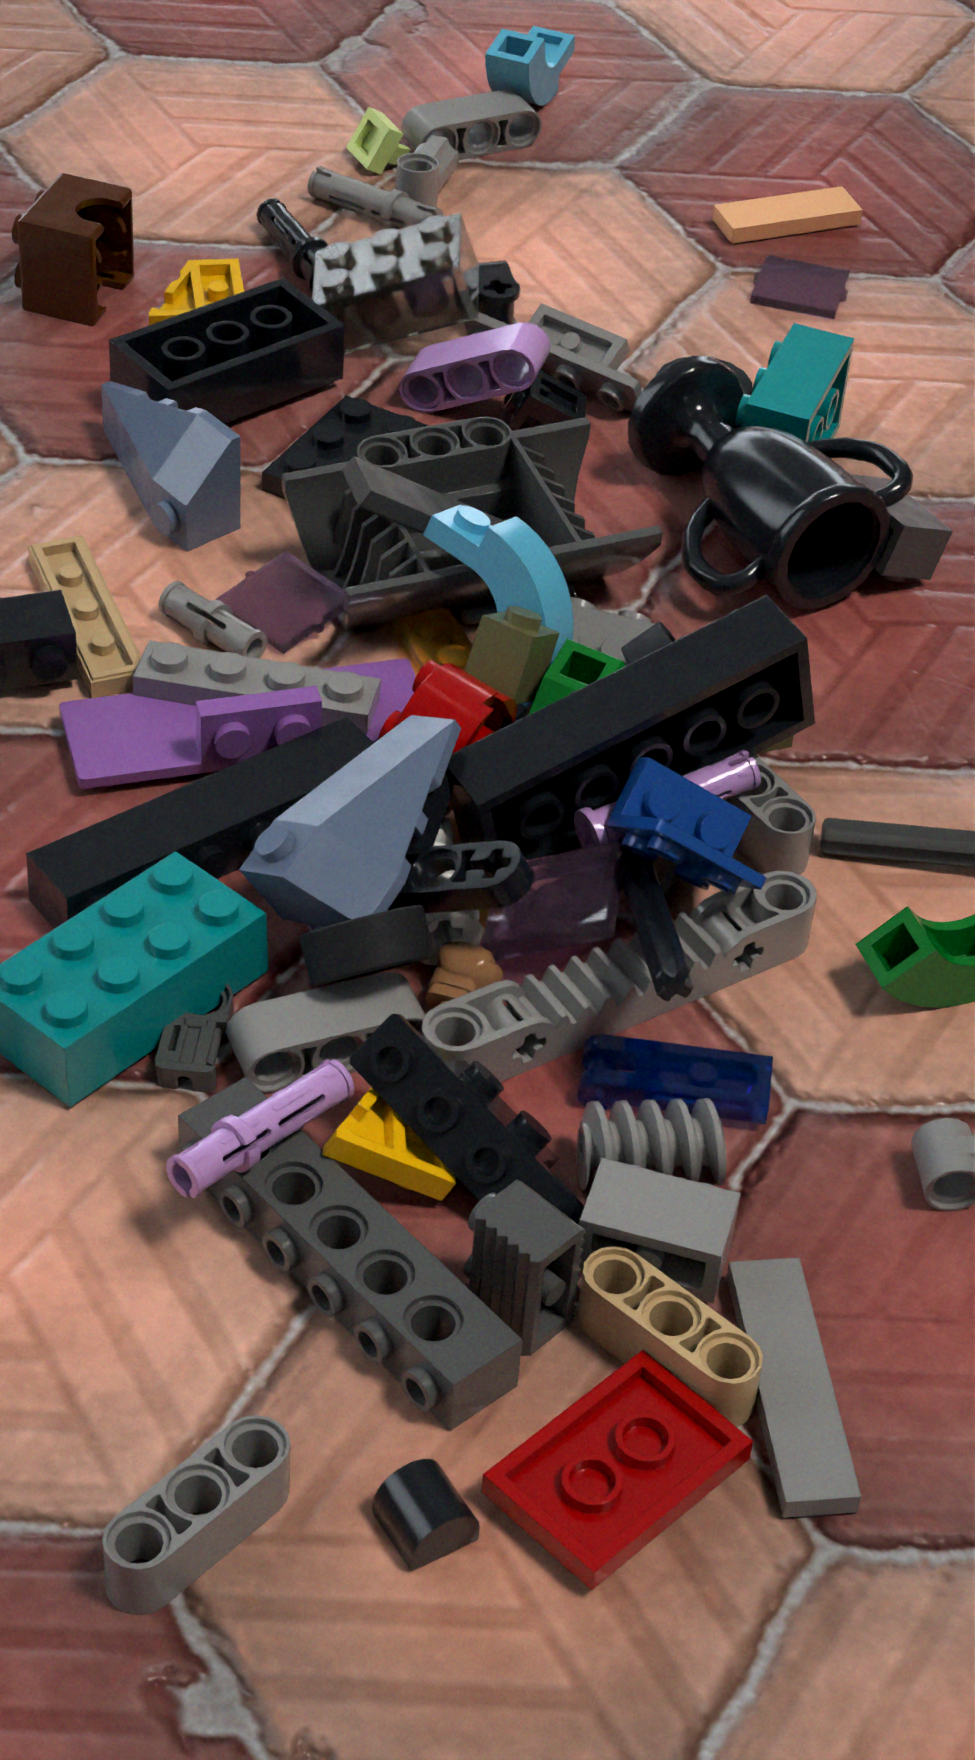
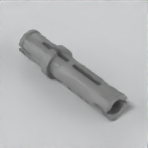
M322 166L317 167V172L313 171L308 181L309 195L380 220L382 225L387 228L398 229L400 227L429 239L435 238V234H439L444 221L443 210L414 201L404 191L393 189L392 191L383 190L374 185L335 173Z

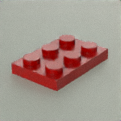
M641 1350L483 1474L481 1493L592 1591L750 1459L753 1440L649 1354Z

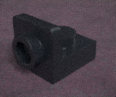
M540 370L530 387L522 391L506 394L501 409L506 411L505 423L511 428V431H515L520 428L528 415L536 419L541 426L585 418L587 395Z

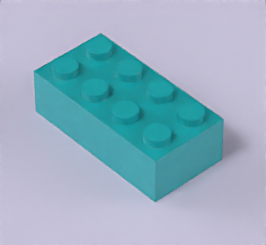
M173 852L0 964V1054L69 1107L73 1106L159 1046L163 1028L186 1012L205 1015L221 1004L220 993L225 990L227 983L234 995L269 971L266 912L178 852Z

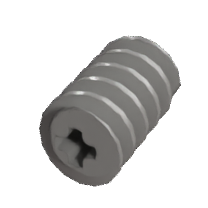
M709 1098L698 1099L693 1107L691 1116L687 1105L682 1099L670 1100L664 1116H662L659 1105L655 1100H644L638 1109L636 1119L630 1104L626 1100L615 1101L608 1119L599 1101L587 1102L577 1134V1170L582 1190H586L591 1172L598 1169L601 1158L629 1165H637L646 1169L655 1168L656 1172L672 1176L675 1167H682L686 1179L695 1182L699 1181L702 1167L710 1166L716 1186L724 1184L727 1163L725 1134L715 1105Z

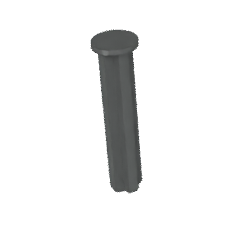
M826 818L821 827L820 848L824 854L975 868V831L840 818Z

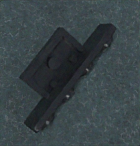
M391 1014L352 1054L349 1059L351 1066L479 1201L490 1193H500L514 1181L520 1180L579 1225L584 1205L550 1170L559 1160L547 1146L552 1140L550 1134L532 1115L524 1110H521L517 1115L499 1096L504 1090L503 1085L485 1066L477 1061H473L470 1065L465 1060L446 1061L401 1014Z

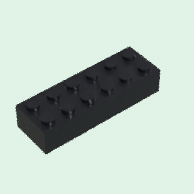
M765 595L688 635L680 637L659 650L570 693L568 696L526 717L518 719L483 739L463 747L451 755L446 769L453 783L451 803L461 843L511 841L518 846L531 869L534 870L581 845L575 830L574 813L584 807L596 810L617 801L638 757H649L677 774L684 776L705 766L722 761L742 750L748 751L750 758L814 725L815 717L807 637Z

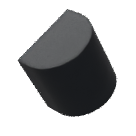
M420 1459L402 1466L393 1472L375 1493L373 1515L411 1571L479 1539V1521L439 1463L433 1459Z

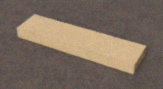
M80 535L28 545L29 563L42 591H62L76 632L77 668L90 697L97 698L133 691V674L141 659V655L84 537Z

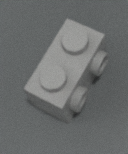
M601 1158L579 1222V1226L585 1229L586 1232L582 1237L585 1241L581 1246L584 1251L580 1255V1258L583 1260L578 1267L583 1269L584 1262L589 1255L600 1248L612 1246L627 1248L644 1258L699 1300L714 1303L733 1240L741 1193L715 1187L708 1183L695 1182L648 1170L641 1166Z

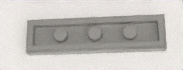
M800 1258L729 1262L726 1279L738 1328L759 1345L763 1355L755 1402L782 1517L857 1513L861 1501V1493Z

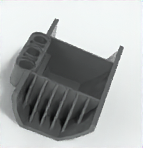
M488 416L475 417L372 436L360 442L357 448L356 457L505 521L517 516L529 525L548 546L559 564L566 583L570 582L572 585L603 579L623 572L644 560L661 546L663 532L658 525L595 538L593 532L585 529V519L583 516L575 513L574 500L578 475L591 427L587 417L511 431V428L505 422L497 418ZM348 462L282 474V490L309 565L344 631L494 601L490 589L473 569L423 536L422 533L360 508L342 472Z

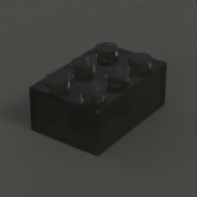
M461 213L450 216L434 215L417 225L398 230L394 228L383 229L372 237L350 243L345 241L335 242L316 252L312 300L345 325L344 354L479 319V263Z

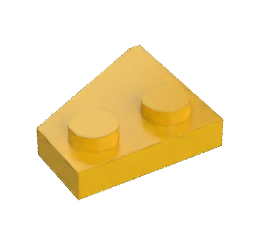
M239 258L188 260L180 270L179 278L172 281L164 291V304L160 309L152 307L149 310V325L244 292Z
M372 1087L322 1148L323 1155L391 1181L404 1189L414 1190L439 1201H442L456 1184V1177L451 1170Z

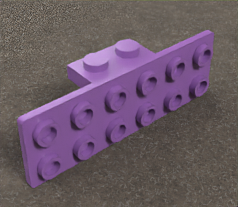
M405 658L324 668L338 672L349 671L358 675L381 679L380 700L369 731L365 734L374 743L378 740L381 728L387 718L395 711L402 713L409 699L414 694L412 686L416 675L410 661ZM317 686L196 701V705L133 695V693L66 701L59 705L60 718L78 786L82 789L110 787L118 784L220 771L322 727V699Z

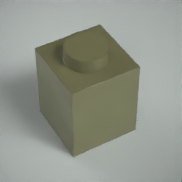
M508 606L504 612L482 615L465 671L510 697L516 702V705L534 701L543 676L548 670L560 633L541 625L542 617L539 614L517 606Z

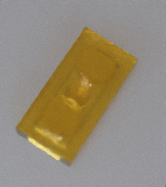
M449 608L428 610L420 614L395 619L394 638L417 674L422 666L430 660L439 665L452 663L465 671L473 645Z

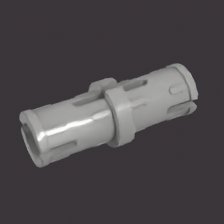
M180 581L172 582L162 592L159 599V610L162 614L172 617L191 629L194 638L202 644L208 646L213 643L226 652H234L241 656L259 659L264 654L268 644L267 635L263 631L255 629L235 617L231 607L220 600L209 601Z

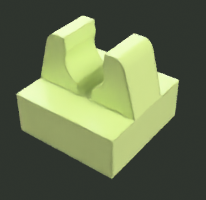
M370 107L366 110L346 146L351 154L367 170L380 175L387 163L397 165V159L404 154H408L410 151L407 146L399 143L404 134L382 112Z

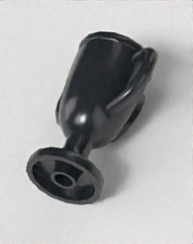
M691 356L672 363L656 375L635 402L628 421V444L635 458L643 466L659 475L680 476L702 467V491L705 499L692 513L682 532L681 556L683 566L689 576L702 589L717 596H733L744 593L764 579L774 589L780 599L799 609L824 607L841 600L858 587L879 562L889 539L890 515L887 507L902 500L912 488L913 473L908 463L887 446L869 440L840 437L820 439L806 443L800 438L775 427L749 425L737 428L736 415L743 397V389L735 372L713 356ZM830 458H847L874 464L892 480L886 486L873 491ZM713 519L731 545L749 564L744 569L732 574H722L703 557L701 540L705 528Z

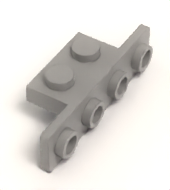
M541 303L528 321V323L535 324L544 330L549 337L551 345L549 355L540 370L578 391L581 390L597 397L605 406L612 410L622 411L625 409L632 412L637 398L642 393L640 383L637 379L617 371L630 352L627 339ZM467 308L461 316L468 335L508 326L504 322L471 308Z

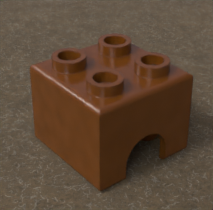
M61 173L46 190H39L35 202L25 213H19L16 216L12 227V240L15 244H19L20 260L16 266L14 281L16 287L21 288L22 308L25 311L88 326H94L106 312L105 306L98 305L97 292L101 287L123 290L134 277L132 190L130 188Z

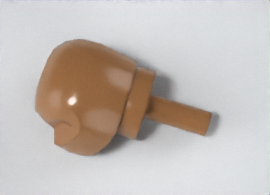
M461 941L444 943L437 952V968L429 983L426 1002L433 1009L442 1003L494 982L502 981L503 971L499 965L495 964L492 952L485 948Z

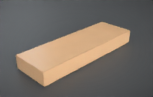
M843 186L716 204L714 205L712 220L731 244L857 226L861 223L863 210Z

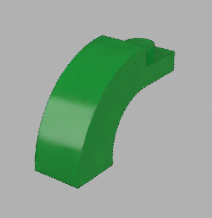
M907 906L855 944L882 989L902 1002L933 1008L954 1007L975 1002V914L955 921L934 922L919 917Z

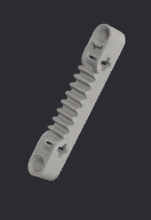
M777 870L762 874L767 878L761 890L738 887L735 894L722 890L704 899L692 910L689 916L685 912L679 913L674 925L691 970L689 975L694 987L687 998L676 994L667 1002L657 996L636 931L629 945H626L620 938L615 939L607 954H604L599 947L593 948L586 963H582L575 955L570 957L563 972H560L554 964L548 966L541 981H538L531 973L525 976L521 987L515 981H498L442 1003L428 1011L424 1017L422 1036L446 1061L465 1060L469 1065L473 1061H477L492 1072L500 1082L795 959L805 952L809 943L817 900L816 889L808 879L800 874Z

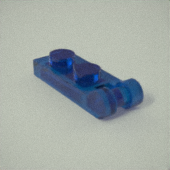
M607 1034L591 1036L584 1044L582 1064L586 1071L579 1078L577 1090L578 1101L584 1107H586L587 1102L599 1101L603 1109L607 1110L613 1107L615 1101L626 1100L630 1106L640 1107L644 1100H655L660 1110L665 1111L670 1100L682 1099L691 1114L698 1099L709 1098L714 1103L719 1118L766 1124L770 1103L772 1056Z

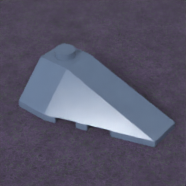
M112 381L101 384L103 430L157 530L188 552L240 529L241 437L207 410L195 407L186 411L178 408L177 401L168 398L157 402L150 400L147 393L142 390Z
M410 715L274 819L269 828L257 838L254 849L239 869L240 872L281 919L325 927L387 911L406 883L411 869V865L405 859L406 852L413 837L423 836L428 822V818L422 812L428 793L434 791L442 783L461 727L454 719Z

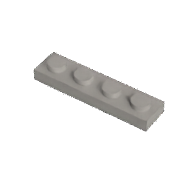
M149 640L133 674V695L196 705V701L317 686L322 699L321 726L323 727L347 717L364 734H367L381 695L380 678L362 676L349 671L338 672L302 666L294 662H278L241 656L234 652H217L187 647L173 642L163 643Z

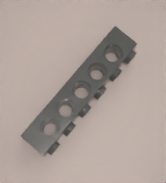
M245 1077L179 1114V1147L176 1149V1154L181 1153L211 1134V1127L221 1118L228 1115L238 1117L267 1099V1097ZM301 1129L262 1152L260 1161L248 1171L242 1173L233 1171L206 1188L219 1201L227 1219L237 1228L245 1227L263 1245L272 1264L281 1272L289 1271L308 1290L317 1309L326 1317H335L355 1337L356 1343L364 1356L374 1364L381 1363L402 1383L403 1389L412 1404L423 1412L430 1411L449 1431L518 1386L522 1339L333 1159L324 1156L323 1150Z

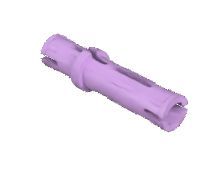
M326 1059L317 1068L285 1088L278 1090L272 1096L240 1116L228 1115L221 1118L211 1127V1134L181 1153L174 1154L168 1158L166 1170L172 1185L184 1197L188 1198L191 1196L195 1198L204 1189L233 1171L239 1173L248 1171L260 1161L262 1152L290 1134L300 1130L304 1125L340 1102L350 1099L354 1094V1083L349 1071L339 1061Z

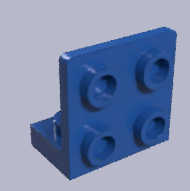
M638 757L606 823V826L625 836L621 843L624 848L651 861H656L658 856L675 863L677 865L673 873L675 876L704 890H708L710 885L725 892L735 894L738 887L761 890L767 877L732 858L752 817L750 814L649 757Z

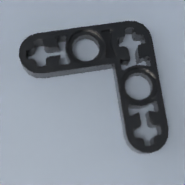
M445 772L441 785L427 795L422 812L428 818L423 836L411 839L405 855V859L411 865V869L405 885L388 910L421 905L426 914L495 909L510 906L528 893L533 884L534 873L518 846L511 841L434 846L453 791V783L447 772ZM455 870L446 882L437 887H428L437 876L446 871Z

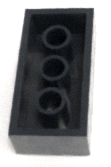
M283 277L109 339L110 381L145 391L150 400L158 402L166 398L177 401L178 408L187 411L195 407L207 410L222 423L228 424L235 419L264 408L273 407L280 402L306 392L315 391L324 385L343 379L345 325Z

